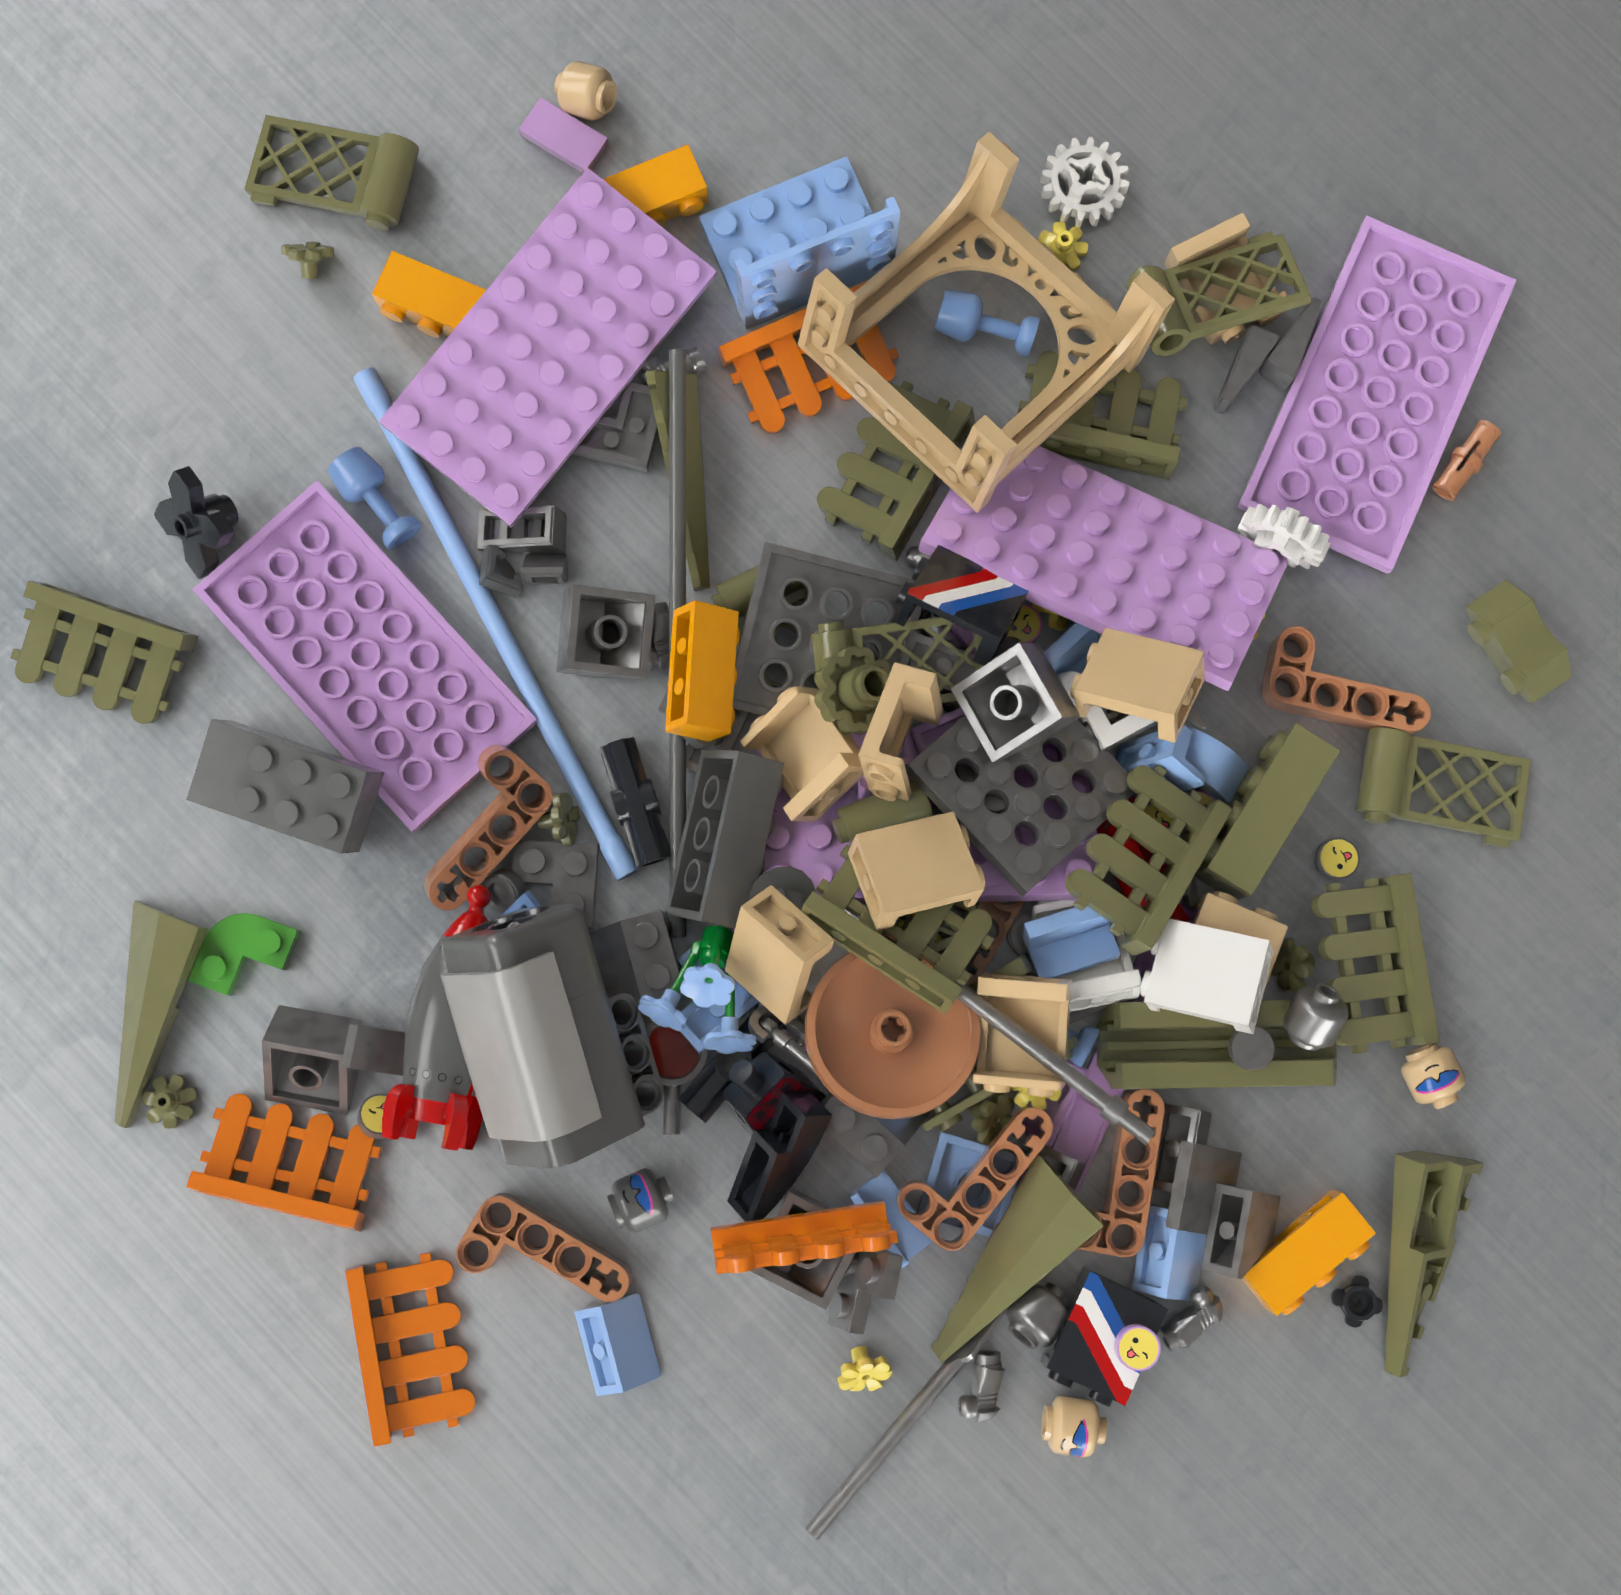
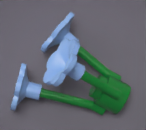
M719 925L707 926L703 930L701 941H694L692 943L690 955L671 989H666L661 999L643 995L639 1000L638 1009L646 1016H649L657 1025L682 1031L687 1017L675 1009L681 998L679 994L681 990L683 995L693 998L694 1003L700 1007L707 1008L713 1004L725 1005V1017L721 1019V1032L706 1034V1039L703 1041L705 1049L731 1054L737 1051H751L756 1044V1036L738 1031L739 1019L735 1017V979L727 972L726 975L722 972V969L726 967L734 932ZM698 959H700L702 968L694 966Z

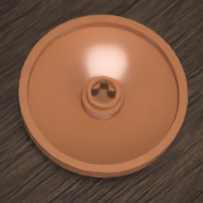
M848 953L833 964L817 984L807 1007L804 1029L805 1043L811 1064L817 1076L830 1093L839 1101L860 1113L884 1119H904L918 1116L938 1107L952 1097L965 1083L974 1067L981 1037L979 1015L960 1000L956 999L945 1015L852 953ZM921 960L926 965L930 966L931 968H934L924 960Z

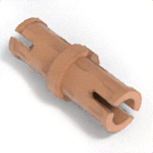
M1479 420L1462 447H1456L1451 453V462L1432 486L1435 493L1449 501L1456 499L1457 494L1470 476L1477 474L1481 470L1483 458L1495 441L1500 438L1501 431L1497 426L1486 420Z

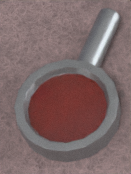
M651 1021L645 1028L660 1080L664 1085L663 1135H680L681 1101L678 1098L681 1095V1085L687 1084L696 1078L707 1063L709 1050L705 1049L698 1054L680 1031L670 1027L659 1026Z

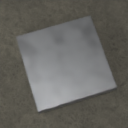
M1181 1140L1166 1227L1180 1231L1207 1234L1216 1183L1236 1187L1242 1153Z

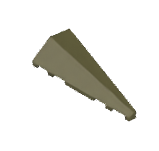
M652 370L645 372L669 478V371ZM686 373V558L693 590L698 591L710 588L699 387L697 375Z
M136 900L134 901L115 1112V1123L123 1128H130L142 1100V1094L148 1087L180 1008H177L176 1005L208 931L207 928Z
M1418 1150L1395 1154L1385 1371L1395 1376L1404 1377L1409 1373L1410 1368L1407 1367L1412 1338L1421 1340L1425 1328L1419 1325L1418 1321L1425 1302H1434L1456 1243L1453 1236L1458 1211L1467 1212L1471 1200L1464 1197L1471 1175L1481 1174L1483 1163L1480 1161Z
M1040 1153L1030 1163V1167L1020 1186L1016 1187L1010 1205L1000 1223L996 1224L967 1279L965 1289L958 1302L951 1308L948 1320L937 1341L934 1340L931 1346L932 1351L942 1363L1104 1226L1099 1215L1068 1185L1066 1179Z

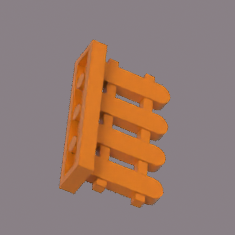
M867 281L849 289L854 293ZM807 308L719 346L718 355L724 368L733 365L736 370L735 373L730 374L733 385L742 383L751 403L753 411L747 413L750 423L759 421L761 428L769 434H775L783 428L785 417L782 410L790 406L796 405L799 413L805 417L817 415L822 406L819 393L832 388L836 397L840 400L849 401L853 399L826 371L827 378L816 383L813 382L802 357L806 353L796 344L794 337L799 336L801 333ZM876 324L857 340L856 344L863 359L889 383L895 376L896 368L893 361L899 358L896 347L890 350L887 349ZM770 348L773 356L759 361L757 354ZM777 366L790 392L789 395L778 400L765 374V371Z
M240 1093L229 1097L224 1109H215L213 1118L220 1120L214 1143L211 1152L202 1150L199 1161L207 1163L204 1173L191 1171L186 1188L195 1192L361 1232L366 1215L356 1211L358 1200L367 1202L369 1191L362 1189L370 1159L371 1157L379 1159L382 1148L375 1146L376 1139L365 1135L358 1124L350 1130L348 1139L335 1137V1122L330 1116L323 1113L314 1115L309 1120L306 1129L294 1127V1112L290 1107L282 1103L270 1107L265 1119L253 1117L254 1104L252 1100ZM248 1127L261 1130L252 1162L238 1159ZM289 1137L303 1141L293 1172L280 1169ZM330 1147L344 1151L335 1182L321 1179ZM235 1170L248 1173L245 1183L232 1180ZM276 1180L290 1183L287 1194L273 1190ZM317 1190L331 1193L328 1204L314 1200Z
M883 1201L710 1227L717 1274L742 1273L767 1266H787L805 1260L831 1259L863 1251H882L890 1248L891 1244L898 1243L897 1231L891 1230Z
M430 1252L420 1254L421 1263L388 1269L387 1262L383 1261L375 1263L376 1272L366 1274L364 1265L349 1267L345 1270L373 1447L391 1443L392 1431L402 1430L403 1437L406 1438L415 1436V1426L447 1420L448 1428L459 1426L458 1417L469 1414L475 1406L474 1394L467 1388L453 1389L451 1373L459 1372L466 1366L468 1361L467 1352L460 1345L446 1346L443 1331L451 1329L458 1324L461 1316L460 1309L453 1302L439 1303L436 1287L450 1282L453 1277V1267L445 1259L432 1260ZM425 1289L428 1306L399 1312L394 1311L392 1296ZM381 1298L383 1315L373 1317L370 1301ZM433 1333L435 1349L402 1355L399 1339ZM388 1342L391 1358L380 1360L377 1344ZM440 1376L442 1392L409 1399L406 1383ZM395 1386L398 1401L387 1404L384 1388Z

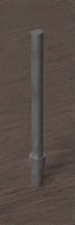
M956 982L957 985L963 988L957 997L958 1000L1101 1110L1099 1115L1111 1125L1119 1124L1144 1145L1149 1142L1156 1131L1128 1110L1130 1105L1116 1094L1113 1097L986 998L982 995H977V991L968 984L962 986Z

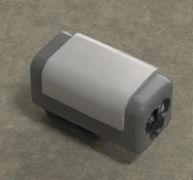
M574 904L518 909L452 935L443 942L441 949L446 970L440 973L489 1138L498 1139L505 1164L538 1168L563 1167L577 1162L637 1132L645 1126L643 1116L652 1113L659 1107L663 1098V1087L642 1014L638 1009L637 1000L631 994L606 992L586 920L580 907Z

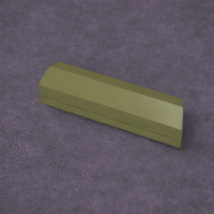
M1291 1000L1261 1001L1255 1027L1262 1028L1269 1033L1273 1039L1275 1051L1271 1062L1259 1070L1242 1069L1231 1060L1228 1052V1043L1233 1033L1236 1032L1231 1024L1160 1008L1159 1012L1149 1009L1145 1002H1119L1108 1004L1096 1028L1100 1029L1096 1041H1098L1097 1066L1112 1089L1336 1085L1337 1049L1336 1043H1334L1330 1047L1312 1051L1303 1049L1291 1041L1283 1022V1017Z

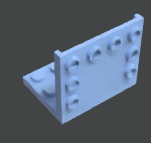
M846 156L699 216V223L745 329H748L807 305L814 278L826 268L848 288L871 279L896 256L900 209L893 196L886 199L885 209L872 213L851 163Z

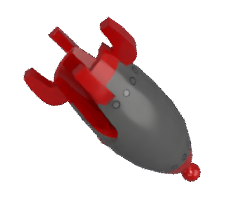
M475 885L469 889L467 893V901L470 905L468 911L462 913L449 926L422 967L411 998L405 1027L403 1084H397L392 1087L384 1103L382 1116V1137L399 1140V1137L415 1140L419 1121L445 1125L441 1148L458 1151L459 1148L473 1150L483 1116L477 1097H475L473 1084L440 973L446 970L441 948L443 942L448 937L488 922L483 909L490 903L491 893L486 886Z

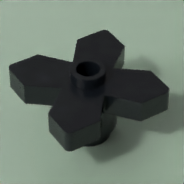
M186 466L173 471L168 482L172 498L160 501L154 516L167 535L178 536L182 540L185 561L196 577L200 579L208 576L217 568L219 559L216 549L229 544L234 534L233 526L237 525L239 517L234 502L227 495L210 494L204 496L201 481L191 467Z

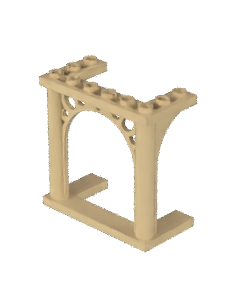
M990 132L978 140L963 185L944 211L911 245L853 293L827 268L814 278L798 341V346L977 513L989 503L997 484L1122 369L1130 373L1139 365L1175 301V298L1168 293L1164 285L1155 281L1143 271L1133 280L1116 312L1110 302L1099 297L1084 283L1079 274L1071 271L1057 259L1048 246L1041 244L1025 230L1023 224L1018 219L1011 217L1001 207L1020 159L1007 144L1000 142ZM981 238L995 251L994 257L985 260L978 256L975 250V241ZM962 244L964 245L965 259L954 256L961 252L962 248L960 246ZM1002 259H1004L1010 266H1008L1007 264H1005V263L1002 261ZM975 270L1005 277L1026 289L1039 301L1055 328L1058 341V361L1051 381L1036 398L1001 429L986 415L981 417L972 426L965 445L961 450L850 346L924 283L946 273ZM1080 329L1094 342L1086 345L1077 344L1068 337V332ZM1069 354L1079 357L1077 364L1074 365L1069 360Z

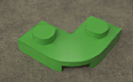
M241 913L228 916L217 922L207 933L188 981L232 996L247 957L278 969L286 970L301 931L254 914Z

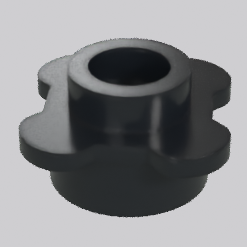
M1361 1275L1354 1276L1349 1285L1343 1289L1337 1288L1331 1294L1332 1303L1340 1307L1345 1315L1344 1321L1350 1327H1360L1364 1320L1370 1319L1374 1314H1379L1383 1308L1382 1300L1369 1288V1280ZM1354 1298H1360L1361 1302L1359 1305H1354Z

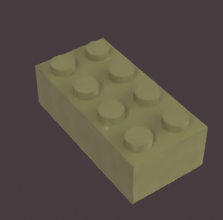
M1297 723L1285 731L1279 729L1274 737L1270 735L1257 754L1262 759L1260 765L1258 764L1253 771L1248 770L1236 791L1241 795L1238 800H1235L1229 806L1232 811L1198 868L1195 877L1215 890L1229 894L1237 900L1252 896L1341 750Z

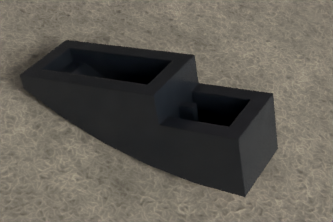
M810 1091L782 1092L769 1127L767 1129H754L727 1200L745 1222L764 1219L773 1210L800 1176L823 1138L832 1114Z

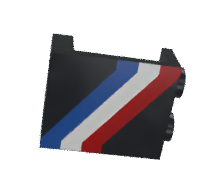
M938 545L929 559L926 557L920 559L912 576L914 583L906 581L896 601V604L902 606L896 623L904 627L915 608L920 606L981 636L982 640L973 661L985 666L998 653L1016 622L1029 591L998 577L972 560Z
M1083 1266L1076 1280L1081 1285L1079 1293L1050 1356L1043 1353L1040 1361L1046 1368L1050 1369L1047 1376L1052 1380L1071 1388L1073 1382L1079 1383L1089 1388L1086 1394L1088 1397L1108 1407L1111 1406L1113 1400L1126 1406L1141 1371L1131 1370L1119 1361L1114 1350L1115 1338L1121 1329L1131 1324L1146 1326L1157 1336L1169 1309Z

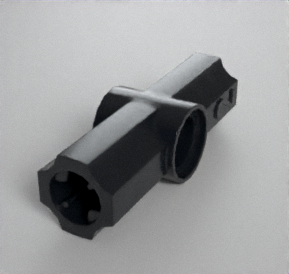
M622 738L600 747L601 756L613 789L610 791L613 805L620 825L625 828L636 867L649 866L671 857L670 848L659 818V814H661L660 806L650 778L647 779L635 738Z
M751 1014L738 1028V1031L751 1034L748 1029ZM765 1016L758 1022L761 1026V1023L769 1017ZM774 1016L770 1017L778 1024L780 1031L788 1028ZM771 1037L763 1043L756 1039L753 1050L742 1052L746 1060L751 1063L761 1052H767L774 1044V1039ZM717 1052L678 1098L679 1101L705 1123L724 1103L723 1092L732 1082L729 1073L722 1066L724 1053Z

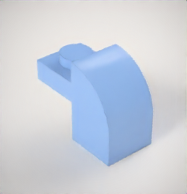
M1189 726L1188 728L1192 731L1185 759L1205 775L1204 785L1194 789L1205 791L1217 799L1230 803L1249 766L1228 746L1210 735Z

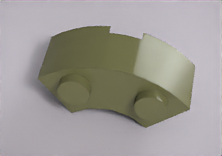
M1504 580L1465 606L1470 620V624L1467 625L1470 637L1476 644L1483 647L1492 663L1501 673L1500 680L1503 686L1511 694L1519 693L1532 704L1572 677L1567 648L1545 626L1537 611L1534 599L1509 581Z

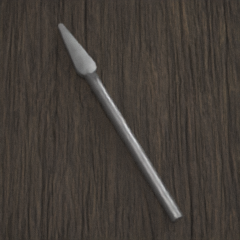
M1008 1308L946 1359L805 1527L811 1536L817 1540L821 1537L962 1369L965 1363H968L977 1355Z

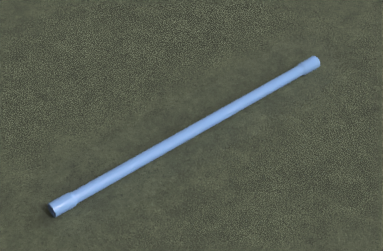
M371 367L358 372L353 380L369 410L375 415L379 423L382 416L392 406V400L376 369ZM379 423L528 709L536 717V724L600 844V850L616 881L631 876L639 868L636 867V863L627 845L617 833L489 588L479 585L480 571L419 455Z

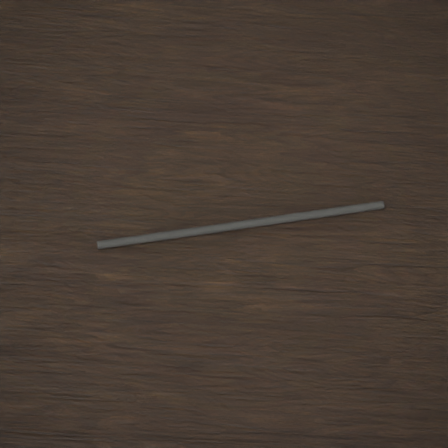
M679 348L669 350V666L673 610L686 605V350ZM669 733L670 893L686 821V740L682 736ZM669 915V932L671 937H686L685 918Z

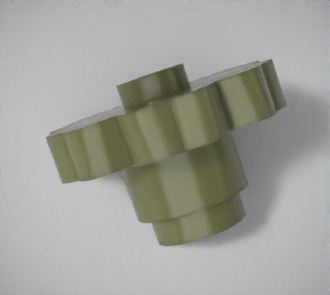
M855 646L844 648L838 652L837 656L824 659L821 662L820 669L814 676L816 685L821 689L816 694L814 702L820 710L822 718L826 722L837 721L839 730L844 734L854 733L862 735L867 733L891 672V667L887 660L878 659L875 661L874 654L870 648H858Z

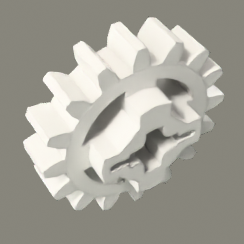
M1089 136L1086 145L1080 146L1078 139L1075 137L1071 140L1070 149L1059 144L1055 152L1056 157L1048 155L1044 166L1047 170H1042L1040 183L1045 184L1042 188L1041 197L1043 199L1052 198L1048 211L1051 213L1060 209L1062 211L1060 221L1065 222L1070 216L1074 217L1076 227L1080 228L1083 219H1089L1091 225L1095 227L1098 224L1100 215L1109 221L1113 216L1114 208L1120 209L1125 199L1122 194L1127 193L1130 183L1124 180L1129 169L1128 166H1117L1122 154L1115 152L1109 155L1107 153L1108 142L1105 141L1098 148L1094 146L1093 137ZM1103 169L1106 171L1109 178L1104 175ZM1084 179L1088 180L1086 185L1081 184ZM1060 186L1065 188L1067 197L1063 194Z
M1258 504L1256 508L1250 506L1244 513L1237 531L1241 532V536L1254 541L1253 546L1280 552L1281 555L1286 556L1289 561L1288 565L1293 568L1296 565H1301L1305 569H1309L1310 565L1318 567L1323 562L1331 544L1328 542L1329 535L1320 532L1322 529L1320 525L1308 522V517H1302L1300 511L1290 507L1280 510L1276 505H1272L1269 509L1262 504Z

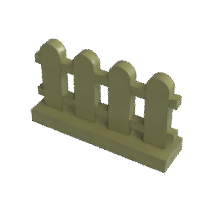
M1045 351L1039 355L1036 365L1028 363L1025 377L1032 378L1033 382L1029 400H1020L1018 413L1036 398L1051 381L1057 367V353ZM1123 369L1119 372L1116 382L1109 381L1097 392L1112 396L1108 419L1093 416L1097 398L1096 393L1039 446L1063 457L1170 480L1178 463L1181 448L1178 447L1181 435L1173 433L1177 410L1185 411L1188 398L1180 397L1181 385L1175 378L1165 377L1161 379L1155 391L1140 388L1142 380L1136 370L1133 369L1128 373ZM1137 402L1152 405L1148 428L1133 425Z
M905 380L901 386L890 383L961 449L972 426L975 424L973 407L958 400L951 411L948 409L950 406L949 401L941 397L937 404L913 393V384ZM867 417L862 419L857 425L858 437L862 443L866 444L861 456L853 452H846L837 460V468L840 475L847 479L841 491L834 487L823 488L817 495V503L821 511L827 514L825 517L826 523L835 527L838 520L862 531V540L869 544H872L875 538L878 539L882 554L897 561L942 480L877 419ZM880 451L903 462L898 473L872 462L876 453ZM914 468L918 469V471L913 480L911 481L909 480V477L913 472ZM858 485L883 497L878 508L852 497ZM894 503L898 504V507L896 508L894 514L891 516L889 515V512L892 509Z
M27 582L23 597L35 600L36 604L34 610L30 608L25 610L23 618L30 620L21 650L13 648L10 657L17 660L15 674L21 682L37 683L43 678L45 671L56 674L54 689L63 697L78 695L83 685L86 684L95 688L92 700L98 709L114 710L120 705L122 697L132 700L131 715L136 722L141 724L155 722L161 711L169 712L172 702L164 699L173 671L182 672L185 663L177 660L180 651L194 652L199 636L47 583ZM64 611L75 614L73 623L62 620ZM103 624L114 628L112 636L100 633ZM58 630L69 634L60 663L49 660ZM141 638L153 641L150 650L139 646ZM96 644L108 647L99 676L87 673ZM135 657L146 660L137 690L126 687Z
M1140 765L1128 773L1127 784L1133 792L1138 794L1133 804L1125 799L1117 800L1110 804L1106 811L1108 821L1117 828V831L1112 838L1106 834H1097L1087 841V855L1097 863L1092 873L1080 868L1070 872L1065 879L1067 891L1076 898L1073 906L1080 911L1085 910L1088 906L1112 923L1109 931L1117 937L1125 932L1127 936L1121 947L1134 956L1149 951L1154 947L1232 811L1229 806L1219 799L1204 807L1199 803L1202 798L1200 794L1194 790L1189 792L1188 795L1164 778L1167 771L1159 765L1154 767L1153 770L1148 766ZM1148 802L1173 819L1168 829L1143 812ZM1183 828H1185L1188 831L1186 832L1184 838L1181 839L1179 835L1181 834ZM1128 836L1153 854L1148 863L1123 846ZM1165 862L1168 865L1162 874L1159 870ZM1108 871L1133 888L1128 898L1102 881ZM1143 897L1147 898L1143 908H1140L1139 904Z
M846 844L840 853V856L846 859L831 883L824 878L821 880L816 891L821 893L822 896L812 891L803 904L801 911L829 934L836 944L946 1015L963 989L956 982L964 986L971 976L970 973L964 970L979 946L987 951L994 938L987 935L992 926L991 916L985 910L975 909L964 920L950 911L954 904L951 903L917 912L905 931L895 924L892 928L876 931L868 907L853 898L860 885L848 855L851 846ZM844 910L849 911L850 913H852L853 915H855L856 917H858L859 920H857L856 918H854L853 916H851L850 914H848V913L845 912ZM943 922L957 932L941 955L927 945ZM881 934H884V935L887 936L888 938L892 939L893 941L896 942V944H894L893 942H891V941L888 940L887 938L883 937ZM918 958H921L922 960H924L925 962H927L928 964H930V965L933 966L934 968H931L930 966L926 965L925 963H923L922 961H920Z
M1412 873L1398 874L1379 879L1363 880L1364 888L1341 891L1340 882L1325 884L1326 893L1317 894L1312 899L1311 909L1314 915L1320 919L1331 918L1333 935L1325 936L1319 941L1318 952L1326 961L1338 960L1340 977L1330 979L1326 985L1335 988L1340 993V998L1347 1005L1349 1013L1335 1043L1340 1046H1352L1353 1054L1368 1052L1367 1043L1390 1040L1391 1048L1439 1043ZM1369 914L1371 930L1348 933L1346 916ZM1376 955L1378 972L1355 975L1352 958ZM1383 998L1385 1015L1362 1018L1359 1001Z

